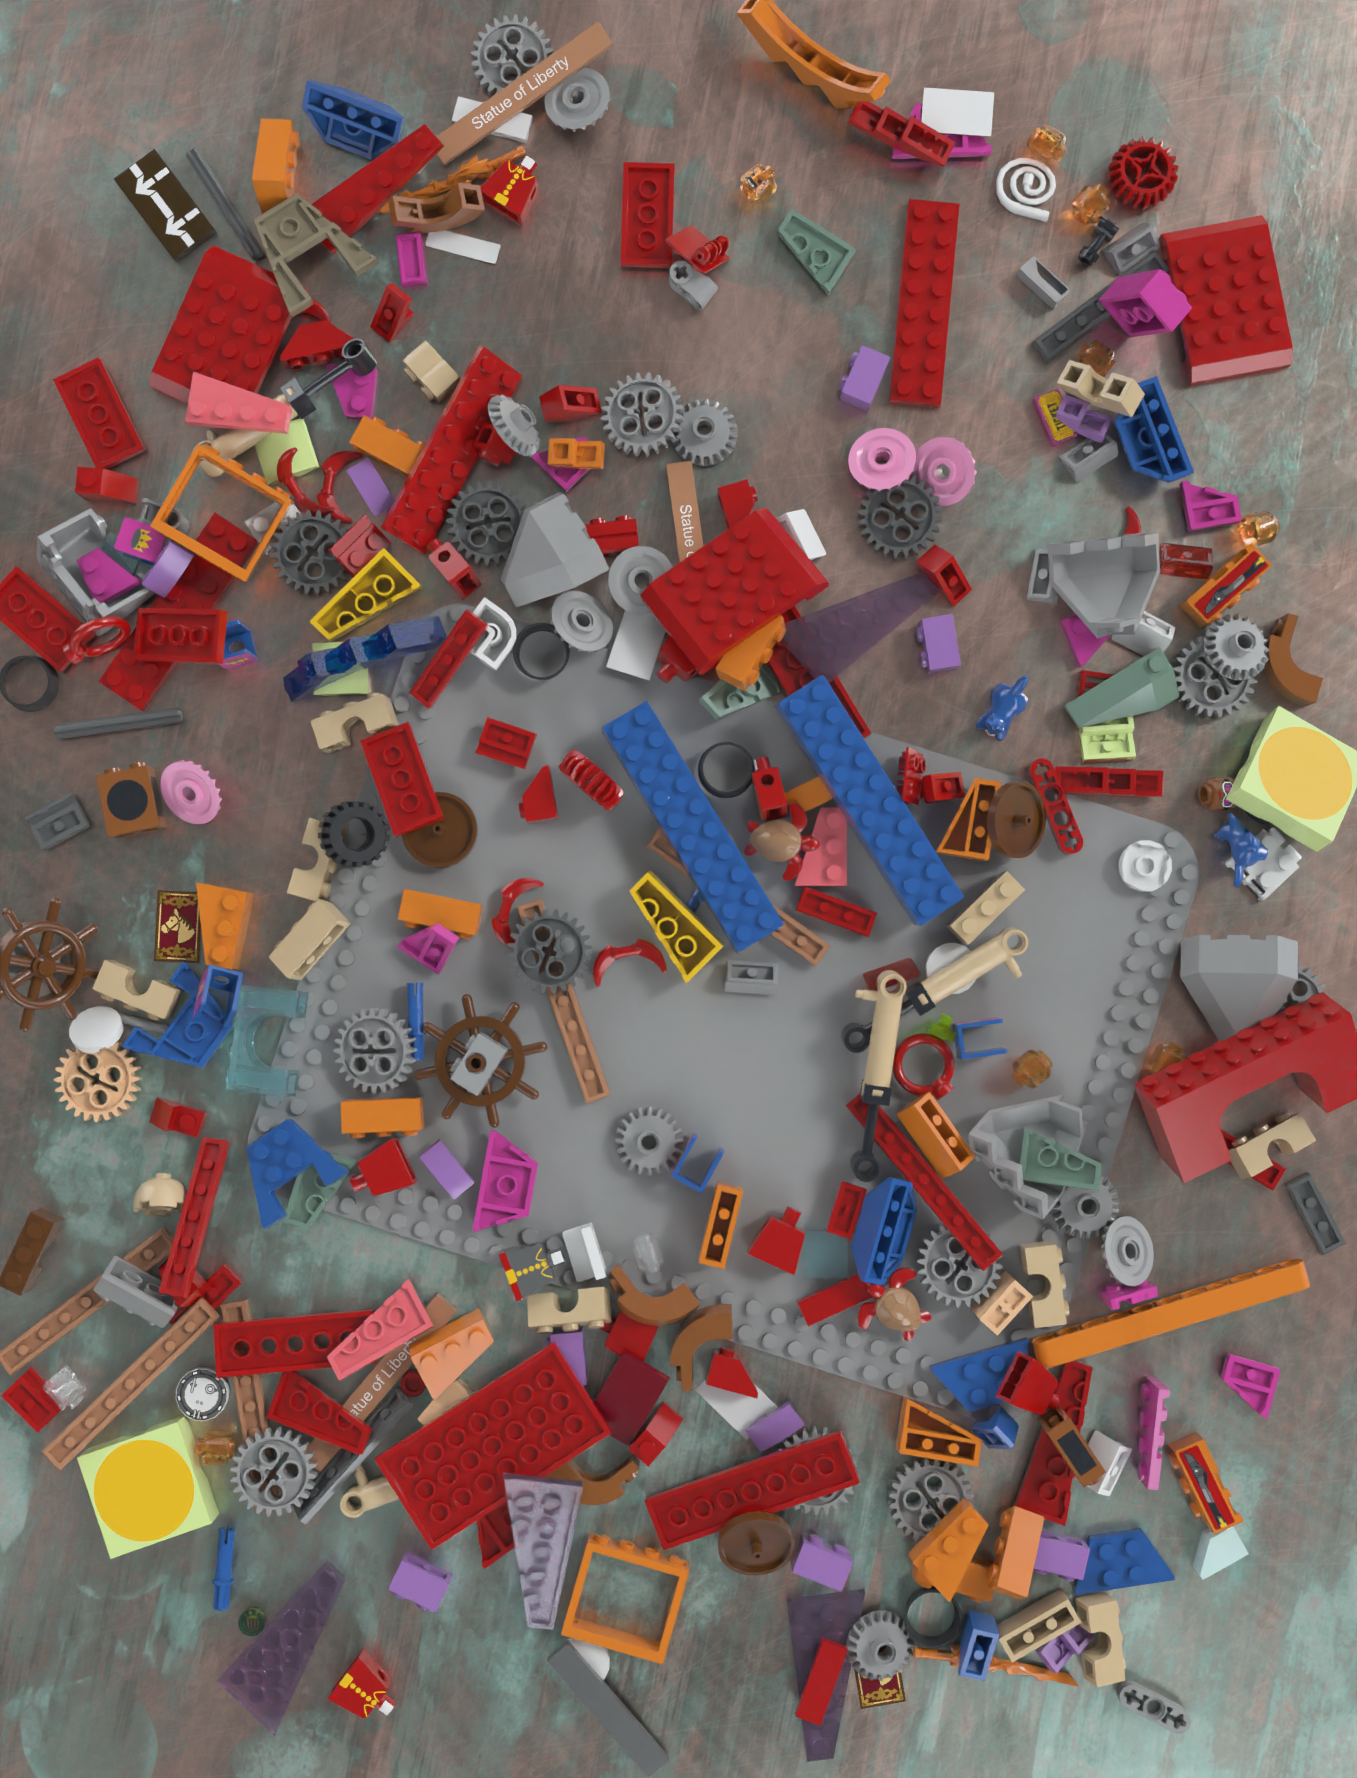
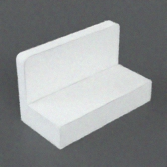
M804 509L787 512L777 519L810 560L826 555L825 549Z
M1144 611L1135 635H1112V640L1142 656H1146L1159 647L1164 653L1173 639L1176 627Z
M587 1223L563 1231V1238L577 1282L593 1277L596 1280L605 1278L607 1276V1269L593 1223Z
M1096 1430L1088 1446L1106 1473L1102 1475V1479L1092 1486L1087 1485V1487L1097 1494L1110 1496L1132 1448L1124 1443L1114 1441Z

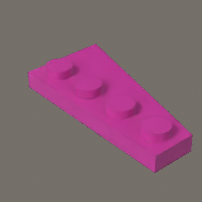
M1145 1376V1384L1141 1386L1144 1411L1140 1412V1425L1143 1427V1437L1139 1438V1452L1142 1454V1464H1138V1478L1147 1489L1158 1490L1162 1457L1160 1452L1157 1451L1158 1447L1161 1448L1164 1445L1165 1435L1161 1427V1421H1166L1167 1409L1164 1408L1163 1399L1169 1398L1170 1389L1156 1377Z

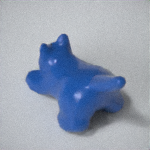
M1027 675L1019 678L1014 686L999 683L992 689L990 696L992 704L976 723L978 729L985 728V732L990 736H996L998 741L1006 737L1013 718L1022 713L1028 704V698L1023 693L1028 682Z
M1229 812L1227 817L1230 822L1225 821L1219 832L1215 833L1214 836L1220 837V842L1228 841L1230 844L1232 857L1235 861L1234 886L1239 887L1243 880L1244 868L1253 866L1258 861L1265 860L1268 855V849Z

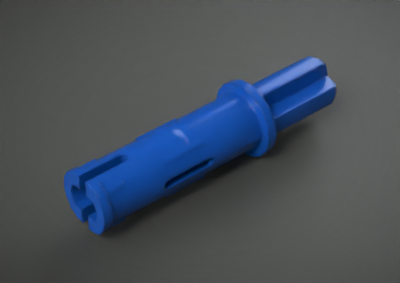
M406 983L408 1028L412 1029L407 1035L408 1038H416L414 1042L410 1043V1046L417 1048V1051L411 1053L410 1056L415 1058L416 1061H421L424 1059V1035H426V1032L422 1029L424 1024V983H416V996L414 995V983Z
M226 1527L218 1529L215 1579L212 1580V1584L215 1585L213 1608L218 1611L229 1608L231 1585L234 1583V1579L231 1578L234 1536L236 1532L234 1527L228 1528L227 1540H225Z

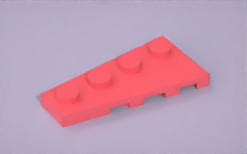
M193 372L185 422L191 426L288 434L292 408L288 404Z
M409 1279L379 1309L371 1314L357 1330L352 1332L327 1356L339 1381L434 1327Z

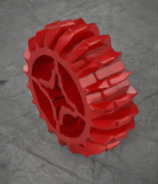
M1143 136L1137 142L1132 138L1127 145H1121L1118 152L1114 153L1112 157L1113 162L1108 167L1110 171L1108 181H1112L1110 190H1118L1115 195L1116 199L1121 196L1125 198L1123 205L1130 201L1132 202L1133 209L1137 208L1139 204H1141L1143 210L1149 204L1154 208L1158 205L1159 201H1165L1168 194H1171L1174 190V184L1178 180L1176 173L1179 170V166L1174 165L1176 156H1169L1171 147L1165 150L1162 148L1163 141L1154 144L1153 137L1148 142H1145ZM1147 167L1145 175H1143L1142 178L1139 179L1141 172H1143L1144 168Z
M572 750L562 759L559 765L560 771L602 808L611 810L621 801L620 799L624 795L623 789L579 751Z

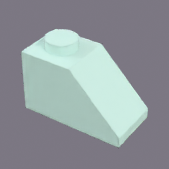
M1232 1526L1216 1534L1208 1527L1202 1530L1193 1563L1194 1570L1202 1580L1249 1554L1235 1528Z

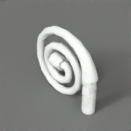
M1018 158L1008 162L1000 169L996 179V193L1000 203L1015 215L1047 222L1049 211L1021 205L1018 202L1012 201L1004 193L1002 181L1005 173L1018 164H1029L1038 167L1046 173L1050 181L1049 191L1041 198L1028 199L1022 196L1016 187L1018 176L1025 173L1022 186H1024L1023 189L1026 194L1033 196L1039 195L1044 191L1046 186L1045 176L1037 168L1024 166L1016 170L1010 179L1012 194L1019 202L1026 205H1038L1046 202L1053 195L1056 188L1055 176L1049 167L1038 160ZM1034 175L1040 180V186L1036 190L1030 189L1033 184Z

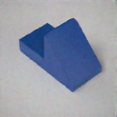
M1000 1407L989 1421L976 1422L971 1430L982 1439V1442L988 1449H1012L1015 1445L1019 1425L1004 1408Z

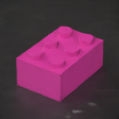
M1161 269L1118 277L1098 300L1129 337L1172 332L1192 309L1186 301L1185 294L1176 289L1171 283L1170 276Z

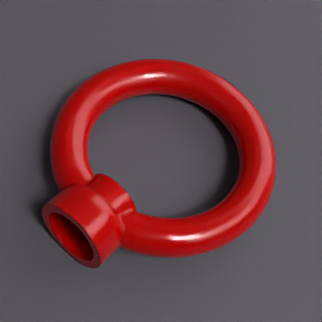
M116 616L91 620L73 632L69 643L63 646V651L73 664L82 661L84 657L107 654L120 647L128 639L131 632L130 625L125 619ZM117 627L120 629L113 639L97 646L86 647L81 641L89 633L101 628Z
M919 1033L905 1038L897 1046L892 1071L897 1083L904 1090L917 1096L930 1092L936 1100H939L954 1089L950 1081L955 1070V1060L951 1049L942 1039L932 1034ZM914 1045H932L943 1056L944 1071L941 1077L930 1085L921 1086L914 1084L903 1072V1057L908 1049Z

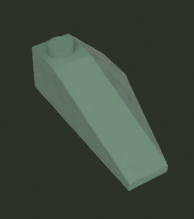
M1159 647L1064 707L1077 728L1157 711L1179 697L1174 669Z

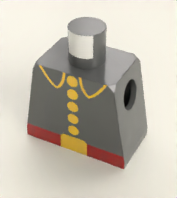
M543 1242L505 1248L499 1253L516 1302L552 1282L555 1278L553 1267L566 1262L561 1248L546 1252Z

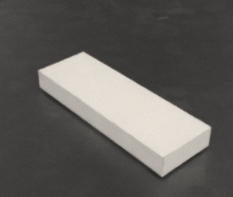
M458 96L452 124L477 108L482 102ZM520 112L492 132L491 135L527 143L533 120L532 115Z

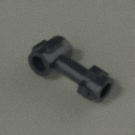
M1103 217L1094 229V232L1097 233L1096 237L1089 247L1084 245L1080 251L1079 260L1081 263L1091 266L1093 262H1097L1100 257L1097 252L1105 240L1111 242L1118 232L1119 228L1115 226L1117 223L1109 218L1107 220Z

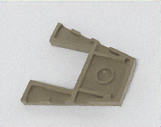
M298 193L254 219L291 318L313 305L311 297L286 265V263L328 238L356 277L378 264L376 256L370 255L365 251L361 244L344 234L340 227L323 217L319 210Z

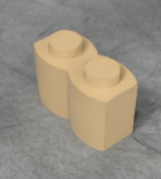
M426 340L402 360L406 367L403 370L412 382L418 380L423 385L420 389L430 401L434 398L438 403H441L456 389L461 380L457 373Z

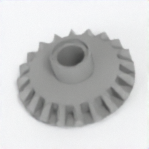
M586 67L582 68L545 95L544 102L548 117L554 122L556 127L561 126L564 130L572 129L574 132L577 128L585 130L586 126L590 124L595 125V121L598 118L602 119L603 112L608 110V102L611 101L607 81L599 72Z
M504 395L493 397L488 403V413L497 433L515 452L528 457L534 455L540 449L539 444L541 442L538 438L539 432L535 429L536 419L532 411L525 405L519 406L518 402H513L510 397Z
M696 399L690 404L687 403L684 406L685 412L680 414L683 416L684 422L677 423L682 431L673 432L676 441H672L676 452L685 461H691L693 465L711 466L720 463L730 455L737 441V424L733 414L728 411L727 407L719 404L718 401ZM702 426L710 428L711 432L708 435H701L697 430Z
M636 546L623 551L616 557L609 570L608 585L612 598L621 608L630 613L639 615L650 614V610L643 603L640 595L652 581L673 568L672 564L663 553L651 547ZM639 573L647 577L648 583L644 588L637 587L634 582L635 576Z
M568 591L558 596L551 605L552 610L549 615L552 616L550 624L555 626L554 633L560 634L561 641L569 643V648L576 647L578 652L583 650L587 653L592 651L598 652L611 640L613 633L611 617L604 605L593 596L581 591Z
M1228 614L1218 618L1209 626L1204 638V650L1209 663L1218 673L1229 679L1246 680L1254 677L1264 669L1265 663L1269 660L1267 654L1270 649L1267 648L1268 639H1265L1263 636L1264 630H1259L1256 626L1257 622L1252 623L1248 617H1240L1239 614L1233 616Z
M641 1107L626 1115L618 1126L615 1137L616 1150L621 1161L630 1170L649 1176L661 1174L670 1169L680 1157L683 1149V1133L677 1120L667 1111L657 1107ZM644 1136H654L657 1144L653 1148L644 1147L642 1144Z
M1101 1175L1100 1192L1066 1187L1064 1194L1051 1209L1055 1222L1064 1232L1076 1238L1090 1239L1106 1232L1105 1227L1109 1226L1119 1213L1120 1201L1117 1190L1112 1185V1182ZM1086 1199H1091L1092 1207L1090 1210L1083 1212L1081 1209L1082 1202Z
M1129 1216L1117 1217V1219L1111 1221L1109 1226L1105 1227L1106 1234L1102 1235L1105 1241L1100 1246L1104 1249L1105 1253L1102 1258L1106 1259L1105 1268L1110 1270V1277L1116 1278L1117 1283L1124 1284V1286H1137L1148 1278L1152 1270L1154 1260L1152 1241L1146 1228L1137 1219Z
M886 1610L873 1611L862 1616L851 1628L846 1644L848 1649L847 1656L852 1667L862 1677L865 1676L871 1681L873 1679L883 1681L884 1678L888 1677L893 1679L894 1674L897 1672L902 1673V1668L905 1665H909L908 1660L910 1655H913L912 1646L914 1641L906 1631L904 1619L899 1615ZM887 1645L883 1651L878 1652L881 1646Z

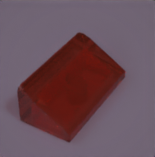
M1162 542L1160 544V575L1202 580L1209 579L1214 568L1212 548Z
M906 958L863 973V979L867 990L877 991V978L886 970L896 971L905 981L919 977L920 972L911 958ZM897 979L888 980L885 988L898 984Z

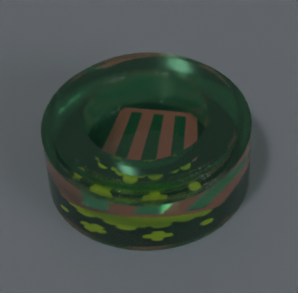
M256 1606L246 1608L239 1617L238 1626L240 1631L247 1636L258 1635L266 1625V1614L261 1608Z

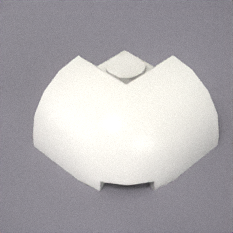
M484 597L473 613L489 626L470 653L478 658L479 661L497 671L514 646L516 627L512 618L505 611Z

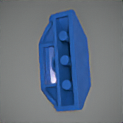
M310 80L306 82L302 109L308 114L324 142L372 160L400 141L404 117L389 105L343 87Z
M1155 376L1137 383L1145 395L1133 416L1129 417L1118 413L1114 421L1132 471L1167 483L1193 474L1194 470L1158 377Z
M889 1177L865 1196L851 1245L861 1281L884 1285L887 1277L903 1261L917 1213L912 1182Z

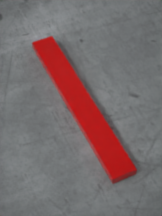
M859 1093L845 1106L865 1129L869 1104L862 1102ZM879 1105L874 1141L905 1179L912 1182L915 1191L982 1271L986 1270L1003 1253Z

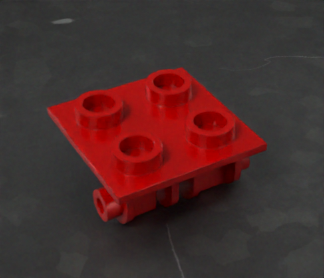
M693 225L665 240L675 253L684 257L696 271L701 272L703 275L730 259L725 254L730 243L726 236L720 235L710 241Z
M906 747V752H902V756L899 757L898 770H903L904 772H898V775L904 776V780H897V783L903 784L897 785V792L905 804L909 802L919 806L920 799L924 795L921 778L926 770V760L923 758V754Z

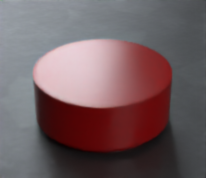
M417 1369L406 1371L401 1378V1390L409 1397H417L426 1389V1385Z

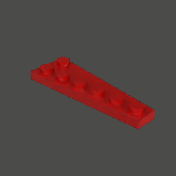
M423 124L311 205L319 210L328 221L334 222L340 227L344 234L352 238L444 145L429 127ZM328 238L322 241L330 253L334 255L337 252Z
M1074 1360L1062 1365L1055 1394L1060 1398L1059 1406L1080 1432L1084 1422V1409L1087 1404L1093 1367ZM1042 1427L1014 1506L1065 1526L1074 1474Z

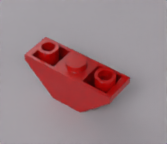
M326 320L300 325L281 353L280 359L285 368L290 370H300L305 365L313 363L324 365L332 359H345L342 356V348L348 341L354 338Z

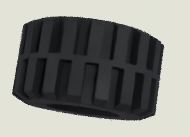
M346 801L341 802L339 805H334L331 807L330 812H326L323 815L325 819L319 824L321 833H318V838L322 841L320 847L326 851L325 855L333 859V862L349 867H362L363 865L373 864L372 861L378 860L381 857L380 853L386 851L387 846H385V842L390 839V835H386V830L390 829L389 825L383 821L386 819L385 816L379 814V809L375 806H370L366 802ZM352 818L359 819L364 824L367 833L364 844L356 850L348 849L341 839V829L344 823Z

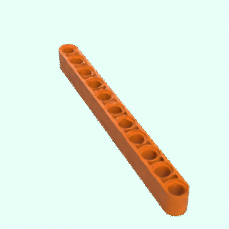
M1290 1259L1035 1337L1031 1342L1037 1361L1044 1368H1050L1309 1288L1311 1285L1303 1259Z

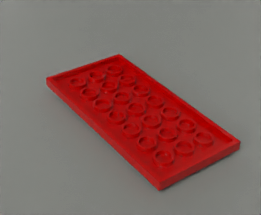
M553 1341L377 1455L374 1460L430 1549L433 1550L610 1435L612 1430L557 1343Z

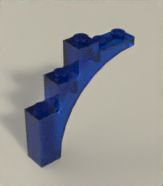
M434 616L387 624L375 634L348 638L336 648L309 652L297 661L298 667L283 677L284 689L289 695L290 701H299L312 692L360 670L399 657L437 648L447 638L440 617Z

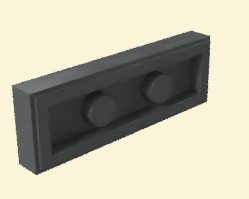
M1306 1172L1284 1183L1319 1253L1325 1255L1345 1245L1346 1242L1311 1174Z

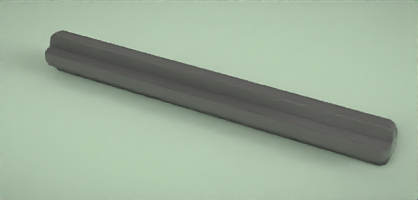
M193 148L191 151H188L186 157L252 260H258L263 257L264 251L199 150Z
M175 707L56 724L53 731L57 739L180 723L183 719V713L181 708Z

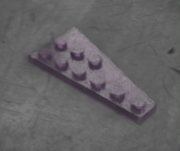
M923 572L789 621L785 623L786 632L781 641L815 679L823 674L830 684L934 598L940 590Z
M503 1473L527 1626L529 1628L554 1630L583 1483L582 1481Z
M328 1560L217 1680L226 1691L274 1736L346 1580V1577Z
M864 1589L786 1599L799 1700L822 1637L846 1646L851 1628L861 1618L865 1597ZM847 1654L821 1726L802 1719L807 1762L834 1758L851 1670V1663Z

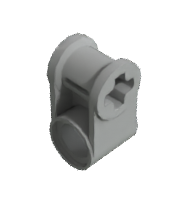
M677 261L670 268V287L685 298L693 307L703 310L718 290L717 285L709 277L696 271L685 261ZM682 274L685 275V278H684V277H681L680 279H677V278H676V275H677V276H681Z
M142 498L143 507L139 519H136V521L151 525L162 504L151 499ZM174 508L166 524L170 525L171 520L178 517V522L173 528L186 534L190 526L189 520L179 510Z

